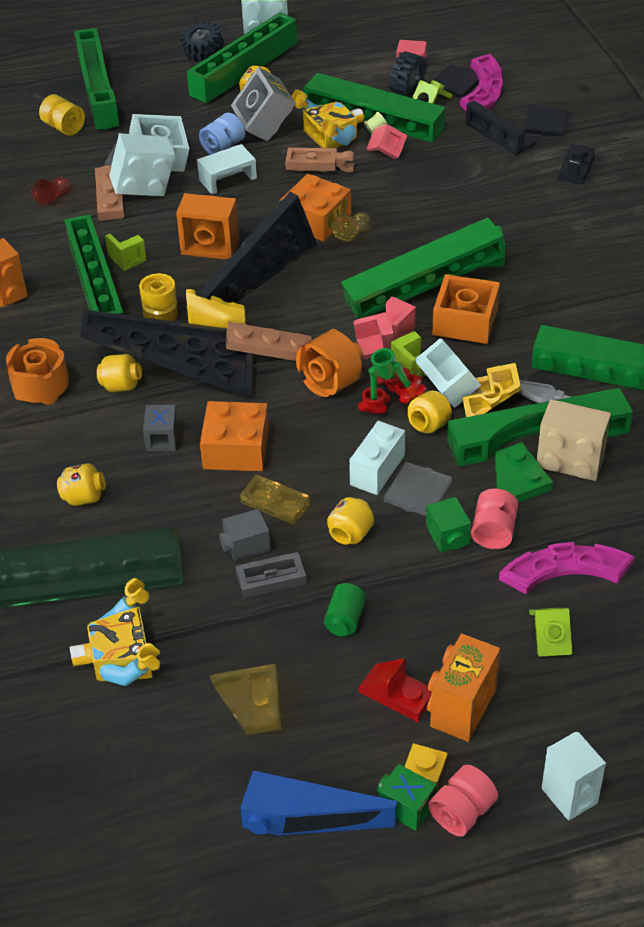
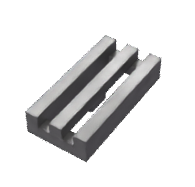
M298 552L235 566L243 598L307 584L306 574Z

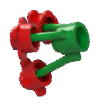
M378 349L371 356L373 367L368 370L371 377V387L363 391L361 395L362 402L358 403V409L372 414L386 412L387 407L385 405L390 401V396L383 389L377 387V383L386 385L391 392H396L400 395L399 400L403 404L424 394L426 386L421 384L422 378L420 376L410 374L409 369L402 368L401 363L396 361L394 352L391 349Z

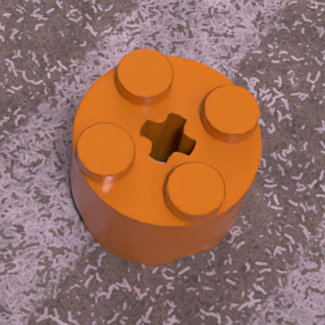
M331 329L298 349L296 365L298 372L303 370L307 378L303 381L314 394L320 397H328L338 393L360 378L363 351L358 343L352 342L337 329Z
M33 338L28 340L29 344L22 347L19 344L15 345L6 356L7 370L15 398L31 403L42 402L46 405L57 402L58 396L67 389L69 384L65 355L63 350L59 348V344L46 338Z

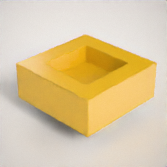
M413 743L404 767L437 784V790L447 763L448 753Z

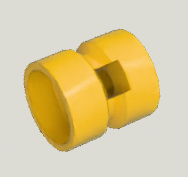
M51 94L46 97L40 106V119L65 135H75L84 124L85 113L83 109L57 94Z
M160 273L151 274L143 278L139 288L144 318L175 321L179 314L174 279L171 276Z

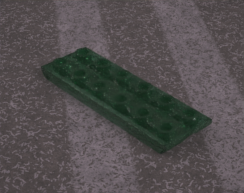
M167 528L0 549V608L125 592L126 584L135 578L145 584L144 589L184 584L179 532Z

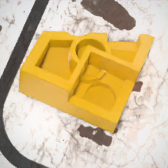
M186 289L189 324L227 328L229 322L246 324L245 308L243 305L234 302L226 303L221 298L212 296L209 300L195 295V290Z
M516 363L487 368L488 376L476 378L482 386L470 396L462 397L466 417L485 414L521 390Z

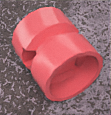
M488 489L479 495L471 529L472 539L477 544L489 549H501L511 543L518 511V501L513 494L502 489Z
M463 765L449 779L448 785H444L428 801V807L434 819L445 830L455 836L463 837L475 825L477 817L486 813L498 800V792L493 782L485 773L474 766Z

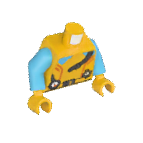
M297 89L292 94V98L296 103L294 106L303 111L304 131L321 148L347 146L357 137V124L364 122V114L360 108L349 111L341 102L315 105L311 101L306 100L308 96L304 92Z
M136 578L131 579L125 586V594L128 597L124 596L112 610L97 621L88 624L87 629L90 643L70 647L73 667L93 663L97 680L108 681L122 686H128L137 679L152 678L151 670H157L160 666V660L156 658L160 654V650L153 644L146 643L140 608L136 607L135 604L136 602L144 604L149 600V593L144 590L145 584Z

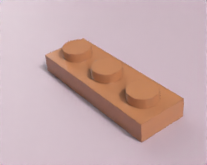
M110 165L95 168L99 221L124 218L122 194L115 193L109 176Z
M229 322L226 330V349L296 361L298 349L312 340L311 336L300 333L279 331L243 323Z

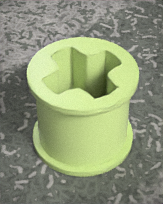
M376 112V115L368 121L363 122L371 136L374 128L387 124L379 112Z

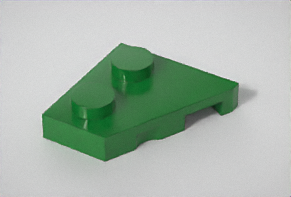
M522 442L495 452L497 489L506 490L513 494L518 503L552 490L553 481Z

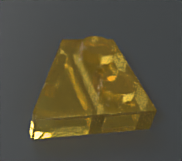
M275 664L210 675V680L215 690L247 735L281 729L278 670Z

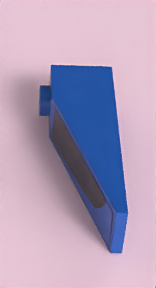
M258 771L252 772L240 807L242 828L249 829L251 832L260 835L268 833L279 836L395 827L397 821V801Z

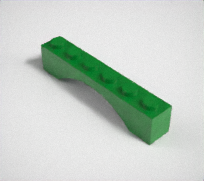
M97 28L74 31L77 54L95 129L106 130L119 126L116 100L107 77Z
M620 388L556 400L611 413L607 437L630 432L633 411ZM549 401L449 420L447 442L457 466L486 462L506 444L521 437L540 433L541 422Z

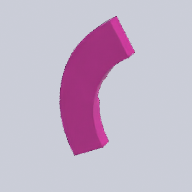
M489 53L471 60L470 67L475 71L479 79V86L472 93L460 99V106L465 111L467 103L473 100L490 110L497 103L501 95L503 86L502 70L496 59Z
M574 542L548 545L547 549L534 553L527 552L514 559L500 571L499 580L526 595L534 587L546 580L570 574L597 576L617 584L633 565L635 556L600 544H595L594 547L575 545Z

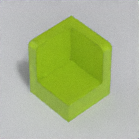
M111 234L105 235L108 256L123 271L147 261L144 240L139 235L121 243Z
M415 331L391 342V350L394 352L396 361L401 363L402 368L409 369L410 374L423 377L426 375L416 363V358L421 355V337Z

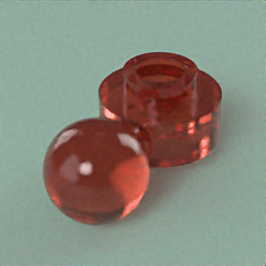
M63 176L55 178L53 182L39 179L32 187L31 194L38 203L51 205L57 196L69 194L72 184L68 178Z

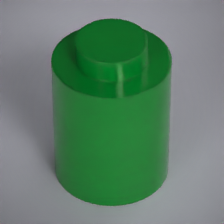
M342 583L335 587L324 618V624L332 634L346 636L356 631L366 601V594L361 588L349 583Z

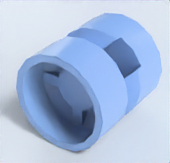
M232 113L223 114L199 132L200 143L209 155L229 149L245 137V129L242 122Z

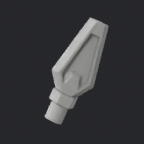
M520 380L521 390L517 392L536 403L547 402L550 399L558 400L571 397L566 395L564 391L556 390L553 385Z

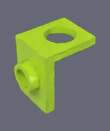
M420 80L413 98L418 100L421 94L427 93L429 96L428 103L434 104L438 94L450 99L453 94L443 90L445 85L434 80L430 84Z
M569 608L529 609V615H535L537 655L540 657L571 655L572 642Z

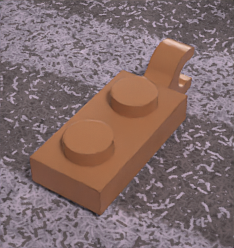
M288 148L285 161L286 170L327 172L335 171L336 167H339L344 172H353L354 163H347L346 161H353L354 152L345 151L339 153L337 148Z

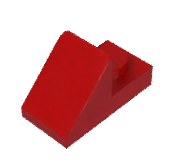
M403 658L376 664L358 687L359 693L416 722H419L426 712L432 695V691L428 690V685L406 675V659Z

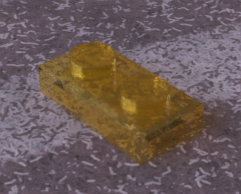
M257 474L240 494L241 503L295 525L310 505V496Z

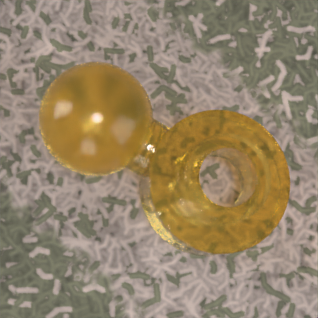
M364 212L356 213L353 217L340 214L334 220L331 227L338 239L351 241L358 232L368 231L372 221L370 216Z

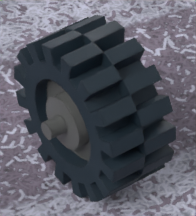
M201 21L197 26L195 23L192 24L193 28H186L187 32H183V37L180 39L187 58L193 62H196L197 59L198 62H202L203 59H207L224 48L225 44L219 26L214 22L211 24L210 21H206L205 24Z
M407 51L401 52L399 57L395 59L396 64H393L391 67L393 71L389 74L391 76L389 79V89L391 92L413 98L419 81L425 80L423 76L427 72L425 69L427 67L426 59Z

